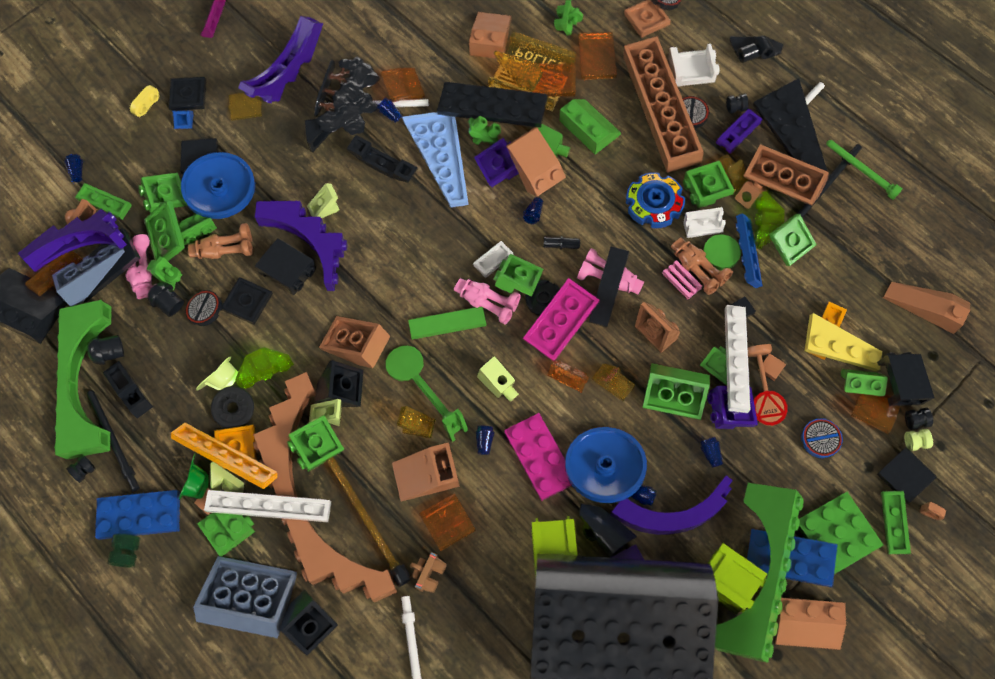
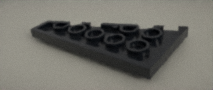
M799 78L754 101V108L790 157L827 171Z

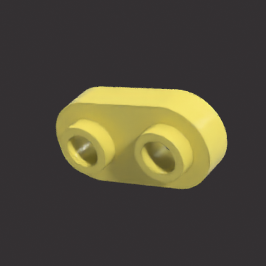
M151 85L146 86L131 103V113L138 117L145 115L148 109L159 99L158 89Z

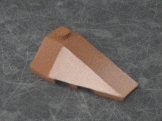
M891 282L883 297L952 334H955L963 326L970 312V302L954 294Z

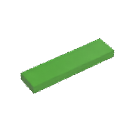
M483 307L408 320L412 340L486 326Z

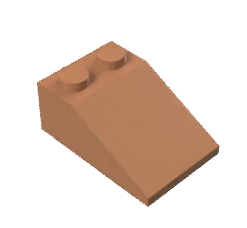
M478 12L469 41L470 55L504 59L511 16Z
M537 127L506 145L528 193L539 196L566 178L560 162Z
M646 302L640 305L635 327L662 353L678 339L680 334L679 328L674 322H670L666 318L662 310L657 309L654 305Z
M336 316L319 348L359 366L374 368L390 335L380 324Z

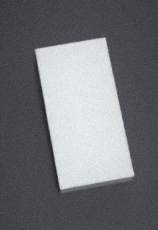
M500 241L477 259L473 266L486 278L500 267L503 259L507 260L509 254L513 255V252Z

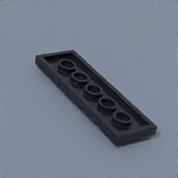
M444 82L437 113L438 115L477 119L479 116H482L491 122L541 128L548 94Z

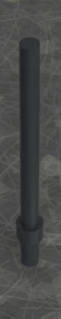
M856 144L849 153L855 157L862 149V146ZM844 158L828 176V180L817 200L847 165H851ZM805 203L797 214H800L803 218L812 206Z
M93 390L87 392L88 399L102 428L110 432V445L122 469L121 474L123 478L127 479L133 492L139 490L140 487L135 478V471L132 466H129Z

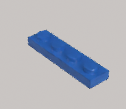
M742 213L736 216V229L740 235L738 242L743 253L741 260L746 270L744 277L748 284L758 288L763 285L751 219Z

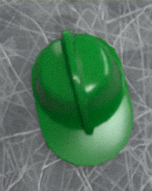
M194 453L189 475L179 500L183 496L201 499L208 488L209 477L207 473L194 464L196 453Z

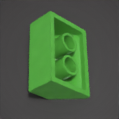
M573 99L560 109L559 121L595 155L621 135V132L585 99Z
M651 363L643 408L701 420L710 386V376Z

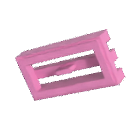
M677 260L662 273L687 299L702 289V285ZM670 272H672V273L679 279V281H680L682 284H684L691 292L689 293V292L670 274Z

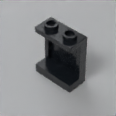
M279 238L275 240L255 265L260 275L263 277L267 275L287 288L292 295H295L296 292L303 288L304 282L308 277L313 276L316 269L313 259Z
M906 352L896 355L895 353H887L883 356L884 358L877 362L878 366H886L894 395L887 399L889 406L923 405L935 398L921 354Z

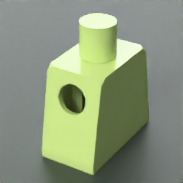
M495 356L480 368L477 378L497 398L504 395L511 402L519 395L512 387L515 382L514 378Z

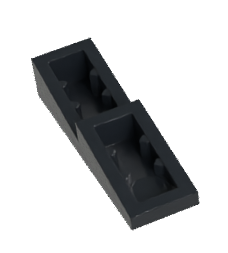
M610 247L596 295L599 303L593 309L589 323L608 327L629 257V251Z

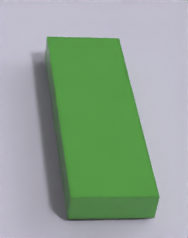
M84 183L75 196L78 201L81 202L82 199H85L96 209H102L106 213L110 211L114 217L123 220L132 206L130 202Z
M882 491L887 553L911 554L904 491Z

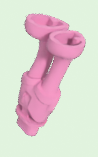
M144 234L133 237V244L140 256L139 266L137 267L135 262L126 271L127 281L130 282L137 299L146 298L153 286V274L147 270L148 263L146 258V249L149 246L150 240Z
M591 248L577 279L584 280L587 276L602 278L603 271L592 266V264L605 268L606 261L598 256L595 249ZM625 267L618 290L628 291L629 294L631 291L638 295L644 281L637 279V275H634Z
M460 278L454 287V291L459 293L460 297L465 298L470 305L475 308L483 307L499 317V322L502 324L509 322L512 317V311L515 312L521 296L519 293L513 292L509 297H505L491 290L488 284L474 282L470 279L466 281ZM487 298L503 305L504 308L494 305Z

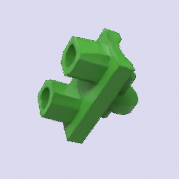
M566 0L565 5L557 6V15L559 18H563L555 19L554 26L557 31L564 30L566 35H571L573 25L582 21L583 14L578 8L571 6V0Z
M479 116L477 119L470 118L468 120L470 125L469 134L473 137L474 144L478 145L482 141L493 145L498 141V136L501 133L500 125L493 123L489 127L487 126V120L482 116Z
M159 256L157 261L151 260L147 267V270L159 281L171 284L173 290L175 289L176 282H179L182 276L180 270L173 267L164 257Z

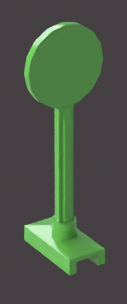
M408 345L394 349L386 359L388 374L395 380L408 381L412 379L442 415V423L452 442L456 440L454 434L462 429L466 433L468 428L460 410L456 409L454 412H449L419 375L424 366L420 351Z

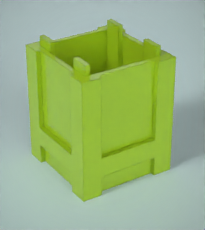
M567 516L566 520L538 522V518H536V522H532L535 579L537 553L578 556L574 519H569V516Z
M723 543L714 552L707 564H711L714 572L718 602L737 615L739 612L743 613L746 608L750 609L754 601L751 599L760 586L763 588L767 573Z

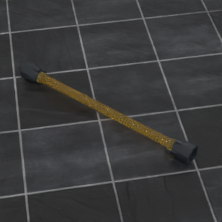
M334 457L328 459L327 462L338 481H340L372 537H374L373 539L384 557H386L385 559H387L388 564H390L391 571L389 573L397 587L405 585L412 579L404 564L400 565L393 554H391L392 552H390L389 547L386 545L381 534H379L373 521H371L372 519H370L369 514L364 506H362L361 501L355 491H353Z

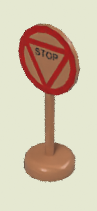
M771 344L748 347V357H757L764 391L754 398L757 421L767 426L781 423L787 414L785 399L777 392L768 391L762 356L771 353Z

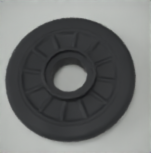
M237 386L221 389L214 396L211 403L213 419L224 428L244 426L251 419L254 412V401L251 395L245 389ZM231 402H236L238 405V409L234 413H230L227 410V406Z

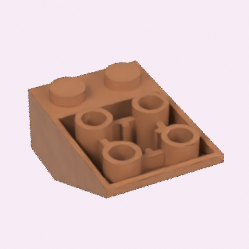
M449 442L426 448L392 463L401 502L460 487Z

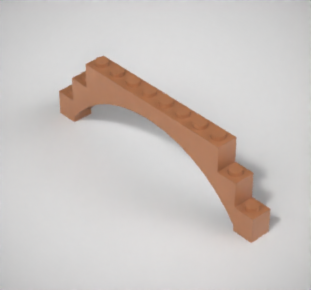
M307 372L285 381L287 388L284 391L288 400L269 408L271 411L269 419L273 426L254 434L256 440L253 442L254 448L262 456L260 463L277 472V478L269 484V487L275 490L276 494L274 496L298 497L293 478V452L289 449L287 441H289L288 435L298 429L302 415L311 398L316 396V391ZM281 518L283 524H287L290 531L287 532L291 544L295 543L297 550L294 551L297 561L303 564L304 569L301 572L305 581L315 585L335 576V578H332L335 589H340L343 594L366 584L363 587L367 599L371 598L374 603L397 592L388 570L380 572L345 558L319 537L309 521Z

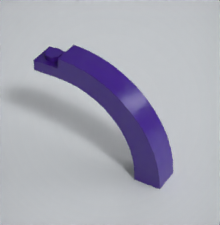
M725 476L706 500L688 510L674 513L655 512L642 508L629 499H625L617 504L611 515L623 525L644 533L670 535L689 531L710 520L727 503V500L724 498L732 489L729 485L733 480Z

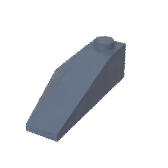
M110 245L99 250L96 256L90 257L88 255L83 258V262L77 265L73 262L54 273L52 277L57 293L70 307L81 304L125 252L124 248L119 249L114 245Z

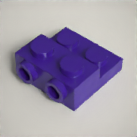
M504 138L474 157L491 187H494L506 178L510 180L519 174L506 147L511 141L507 142Z
M716 386L709 391L707 401L712 405L713 411L710 419L712 423H715L716 429L755 427L758 425L751 387H749L750 411L748 413L728 411L727 386Z

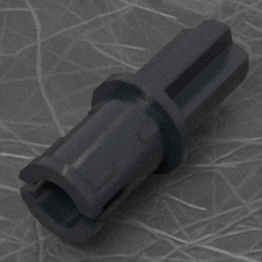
M563 235L561 237L544 236L543 248H560V250L562 248L579 249L580 239L563 238Z

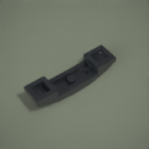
M355 135L347 147V151L369 167L399 181L409 183L418 167L403 159L398 161L372 147L371 142Z

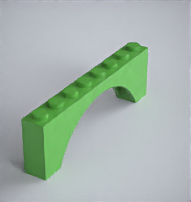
M102 300L62 308L59 311L56 443L54 449L55 455L65 459L110 451V432L96 426L87 417L78 395V375L82 360L87 351V345L90 340L97 337L111 324V306Z
M748 483L744 503L757 514L765 527L770 543V567L763 589L752 607L746 609L734 619L716 625L715 649L768 663L769 658L773 655L774 647L772 640L778 631V623L776 621L778 614L782 611L781 597L787 587L785 577L786 572H789L791 567V560L789 558L791 551L795 547L794 533L799 528L798 514L799 510L803 508V498L797 490Z

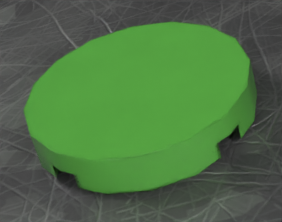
M723 234L709 238L703 249L706 253L705 257L718 270L734 267L741 255V249L737 241Z

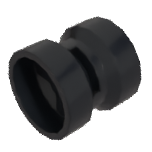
M745 93L739 94L736 97L734 95L727 96L726 107L729 114L735 113L737 110L741 112L748 110L749 102Z
M920 408L919 411L908 410L905 412V422L909 430H916L921 426L929 428L933 425V416L929 408Z
M82 455L75 464H71L66 470L77 482L81 483L88 473L94 472L96 468L89 459Z

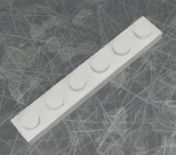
M726 305L725 336L728 411L748 413L750 411L746 307Z
M208 490L204 511L328 522L331 501Z

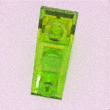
M765 191L756 200L758 214L756 215L755 225H758V231L756 230L755 242H758L757 249H762L772 241L769 234L784 224L785 209Z
M263 347L245 356L235 381L239 387L247 389L254 386L258 381L270 379L278 372L289 370L294 363L288 354Z

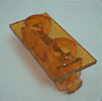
M554 360L551 363L547 376L582 393L585 384H587L590 378L587 376V373L576 368L573 372L569 371L571 366L561 362V360Z

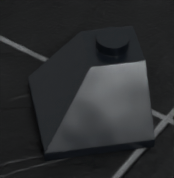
M329 361L317 382L315 403L340 399L341 407H361L363 370L337 361Z
M304 590L289 604L280 631L308 656L338 624Z

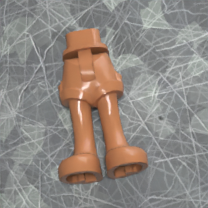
M242 223L237 234L229 236L212 234L201 240H195V243L188 244L189 257L218 259L224 254L243 253L245 256L253 255V246L251 244L252 235L247 223ZM232 243H241V244H239V245H234V246H223V245L232 244Z
M679 238L671 245L682 266L687 271H692L704 285V292L708 295L714 293L719 286L724 285L733 274L730 268H725L721 271L715 268L705 257L706 253L692 245L689 241L686 242L684 239ZM699 265H700L702 268H704V269L712 276L713 279L709 278V277L702 271V269L699 267Z

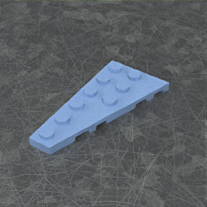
M437 112L402 117L405 126L449 206L468 205L456 118L438 115Z

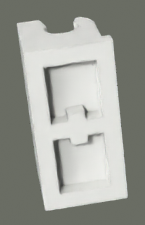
M723 208L686 212L683 224L687 238L723 233L725 220H722Z

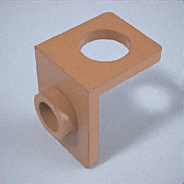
M749 180L741 188L735 199L749 209L758 196L767 192L768 188ZM745 191L750 192L752 195L749 202L744 201L742 198Z

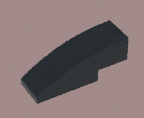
M120 361L103 372L117 395L137 419L153 408L148 398Z

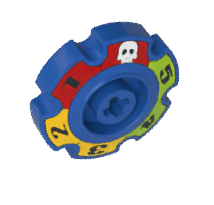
M660 173L641 175L638 182H632L627 190L626 204L630 205L628 213L640 225L649 223L650 228L667 227L671 225L672 218L678 219L682 214L685 205V197L681 196L683 189L670 176L662 178Z

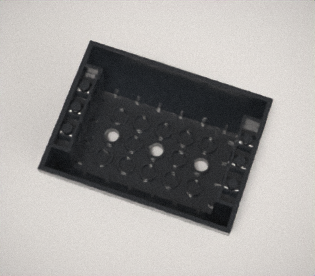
M537 553L530 679H713L718 598L711 564ZM579 629L585 635L581 640H576L572 637L573 631ZM625 632L629 634L630 638L626 643H621L617 640V636L620 633ZM665 636H673L675 642L671 646L664 645L662 642Z

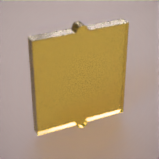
M244 93L229 95L230 106L228 108L232 121L262 116L261 106L263 104L260 101V96L253 98Z

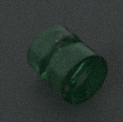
M113 534L111 543L113 550L109 552L107 564L117 567L134 568L137 558L134 552L138 550L141 538L127 534Z

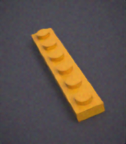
M183 423L171 432V439L262 489H265L277 478L275 470L187 423Z

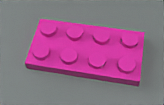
M568 278L523 337V340L554 362L597 306L599 299Z
M539 413L504 430L541 501L572 486L566 474L565 458Z

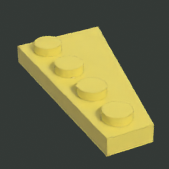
M814 313L809 316L804 351L872 371L880 370L881 366H878L877 362L882 359V351Z

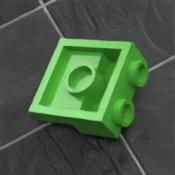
M720 161L686 171L683 179L684 188L690 190V200L693 205H697L698 209L714 204L717 199L732 195L735 191Z
M178 173L141 177V185H138L140 196L145 197V200H143L145 211L149 210L151 214L167 200L173 203L174 208L187 206L182 196L181 180Z
M509 254L507 260H502L499 267L500 270H497L493 280L496 281V287L511 294L516 289L532 296L544 269Z
M324 415L288 435L289 441H287L289 449L291 452H297L299 466L302 470L306 468L308 472L344 451L342 444Z
M211 513L197 523L220 557L255 532L252 528L254 522L247 515Z

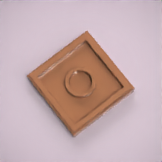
M651 0L643 1L624 10V15L641 38L670 25L671 22L658 4L654 5Z

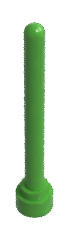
M833 140L827 141L826 144L829 148L884 188L889 198L894 200L903 188L898 184L888 183Z

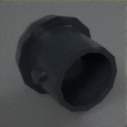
M166 282L155 284L147 294V299L151 306L158 307L168 317L175 315L184 305V300L173 291V286Z
M119 335L102 339L97 336L90 340L87 345L89 358L95 364L105 365L108 360L125 356Z

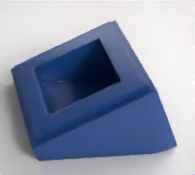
M173 111L174 129L192 128L193 111Z

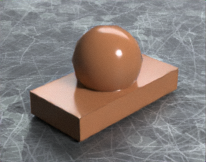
M82 199L76 209L66 212L65 221L69 224L78 217L83 222L94 215L97 209L89 201Z

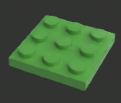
M848 492L799 519V530L805 539L838 544L834 574L883 546V543Z

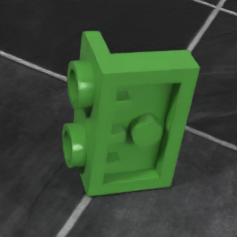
M194 214L178 223L184 246L217 229L211 218H205L198 214Z
M722 346L719 348L713 347L700 366L727 385L726 349Z
M851 369L841 370V377L845 379V392L885 396L888 377L884 374Z

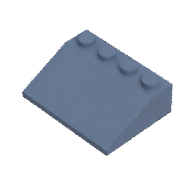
M218 556L194 604L196 622L278 638L281 624L289 606L297 572Z

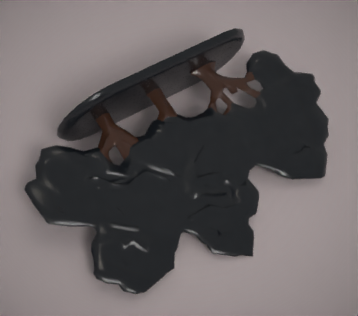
M355 57L352 60L345 58L340 60L339 67L342 71L338 74H333L335 62L331 59L317 96L314 116L317 117L316 121L323 131L333 133L340 127H344V130L350 135L360 134L364 132L366 123L360 114L372 113L380 108L372 101L373 98L369 93L363 92V88L376 84L380 77L374 72L370 64L364 63L363 59ZM343 74H350L348 78H340V76L343 77ZM332 79H337L340 82L339 90L329 89ZM327 92L332 94V103H324ZM323 106L326 112L325 114L318 116Z

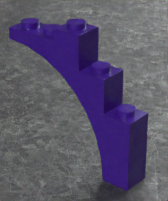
M300 16L290 41L276 61L257 77L240 81L238 88L243 90L244 94L249 97H262V100L267 103L280 101L285 84L295 82L300 65L311 62L323 23L311 17Z
M256 201L255 219L258 225L286 230L308 243L321 260L324 271V284L327 291H335V284H338L336 267H339V258H344V251H347L348 247L347 240H344L343 234L326 233V224H323L322 218L306 217V209L302 207L300 201Z
M100 209L83 222L76 217L59 230L54 225L18 252V254L36 272L57 257L83 246L110 244L122 249L127 244L122 240L125 236L118 230L119 227L115 223L117 219L110 211L106 213Z

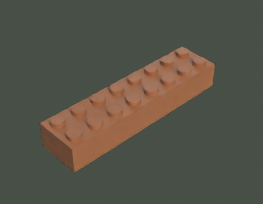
M658 36L625 45L624 61L667 173L702 163L703 149Z

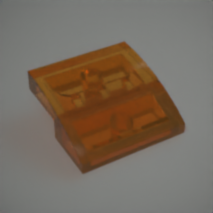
M396 68L381 72L391 103L404 99L417 100L425 97L415 68Z
M859 394L851 416L888 434L891 432L900 406H889L887 399L890 396L886 394L885 396Z
M455 493L419 513L440 551L476 531Z

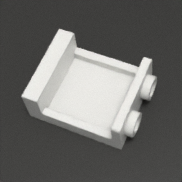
M707 44L706 50L678 53L677 47L670 48L668 62L677 86L715 82L716 76L719 75V65L715 62L716 52L712 50L711 44Z

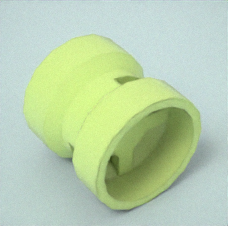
M920 429L918 432H905V444L910 451H917L919 448H932L933 437L928 429Z

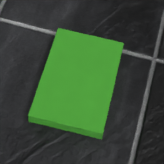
M167 200L144 219L155 261H157L159 256L169 261L185 248L173 203Z

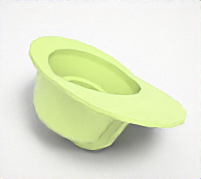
M228 357L216 371L202 381L196 388V391L206 385L216 390L232 386L240 374L229 362L231 357Z

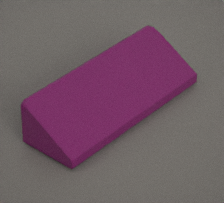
M213 0L201 33L202 37H213L226 0Z

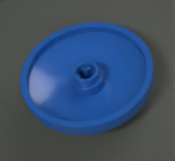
M224 152L211 153L198 158L186 169L181 180L182 196L188 207L196 214L211 219H222L237 214L249 204L255 191V179L249 165L240 157Z
M599 427L580 434L571 443L566 454L565 469L569 482L579 494L592 501L614 503L629 498L641 487L646 476L647 460L642 446L633 436L620 429Z

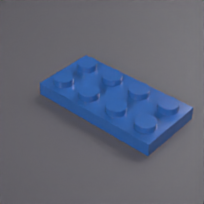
M171 490L97 498L95 538L101 540L179 531L180 491Z
M752 529L747 560L768 575L771 552L767 532ZM794 537L795 547L791 551L789 558L791 560V567L789 572H786L785 579L832 588L838 544Z

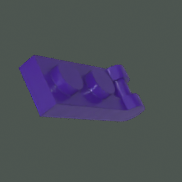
M748 109L718 138L716 144L720 147H725L726 151L731 154L762 122V118ZM730 138L733 141L730 143L727 139Z

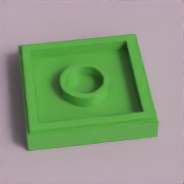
M795 214L769 234L786 266L792 265L817 245L800 214Z

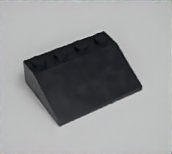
M8 268L0 274V326L41 344L58 319L60 309L65 308L68 303L57 293L56 289Z

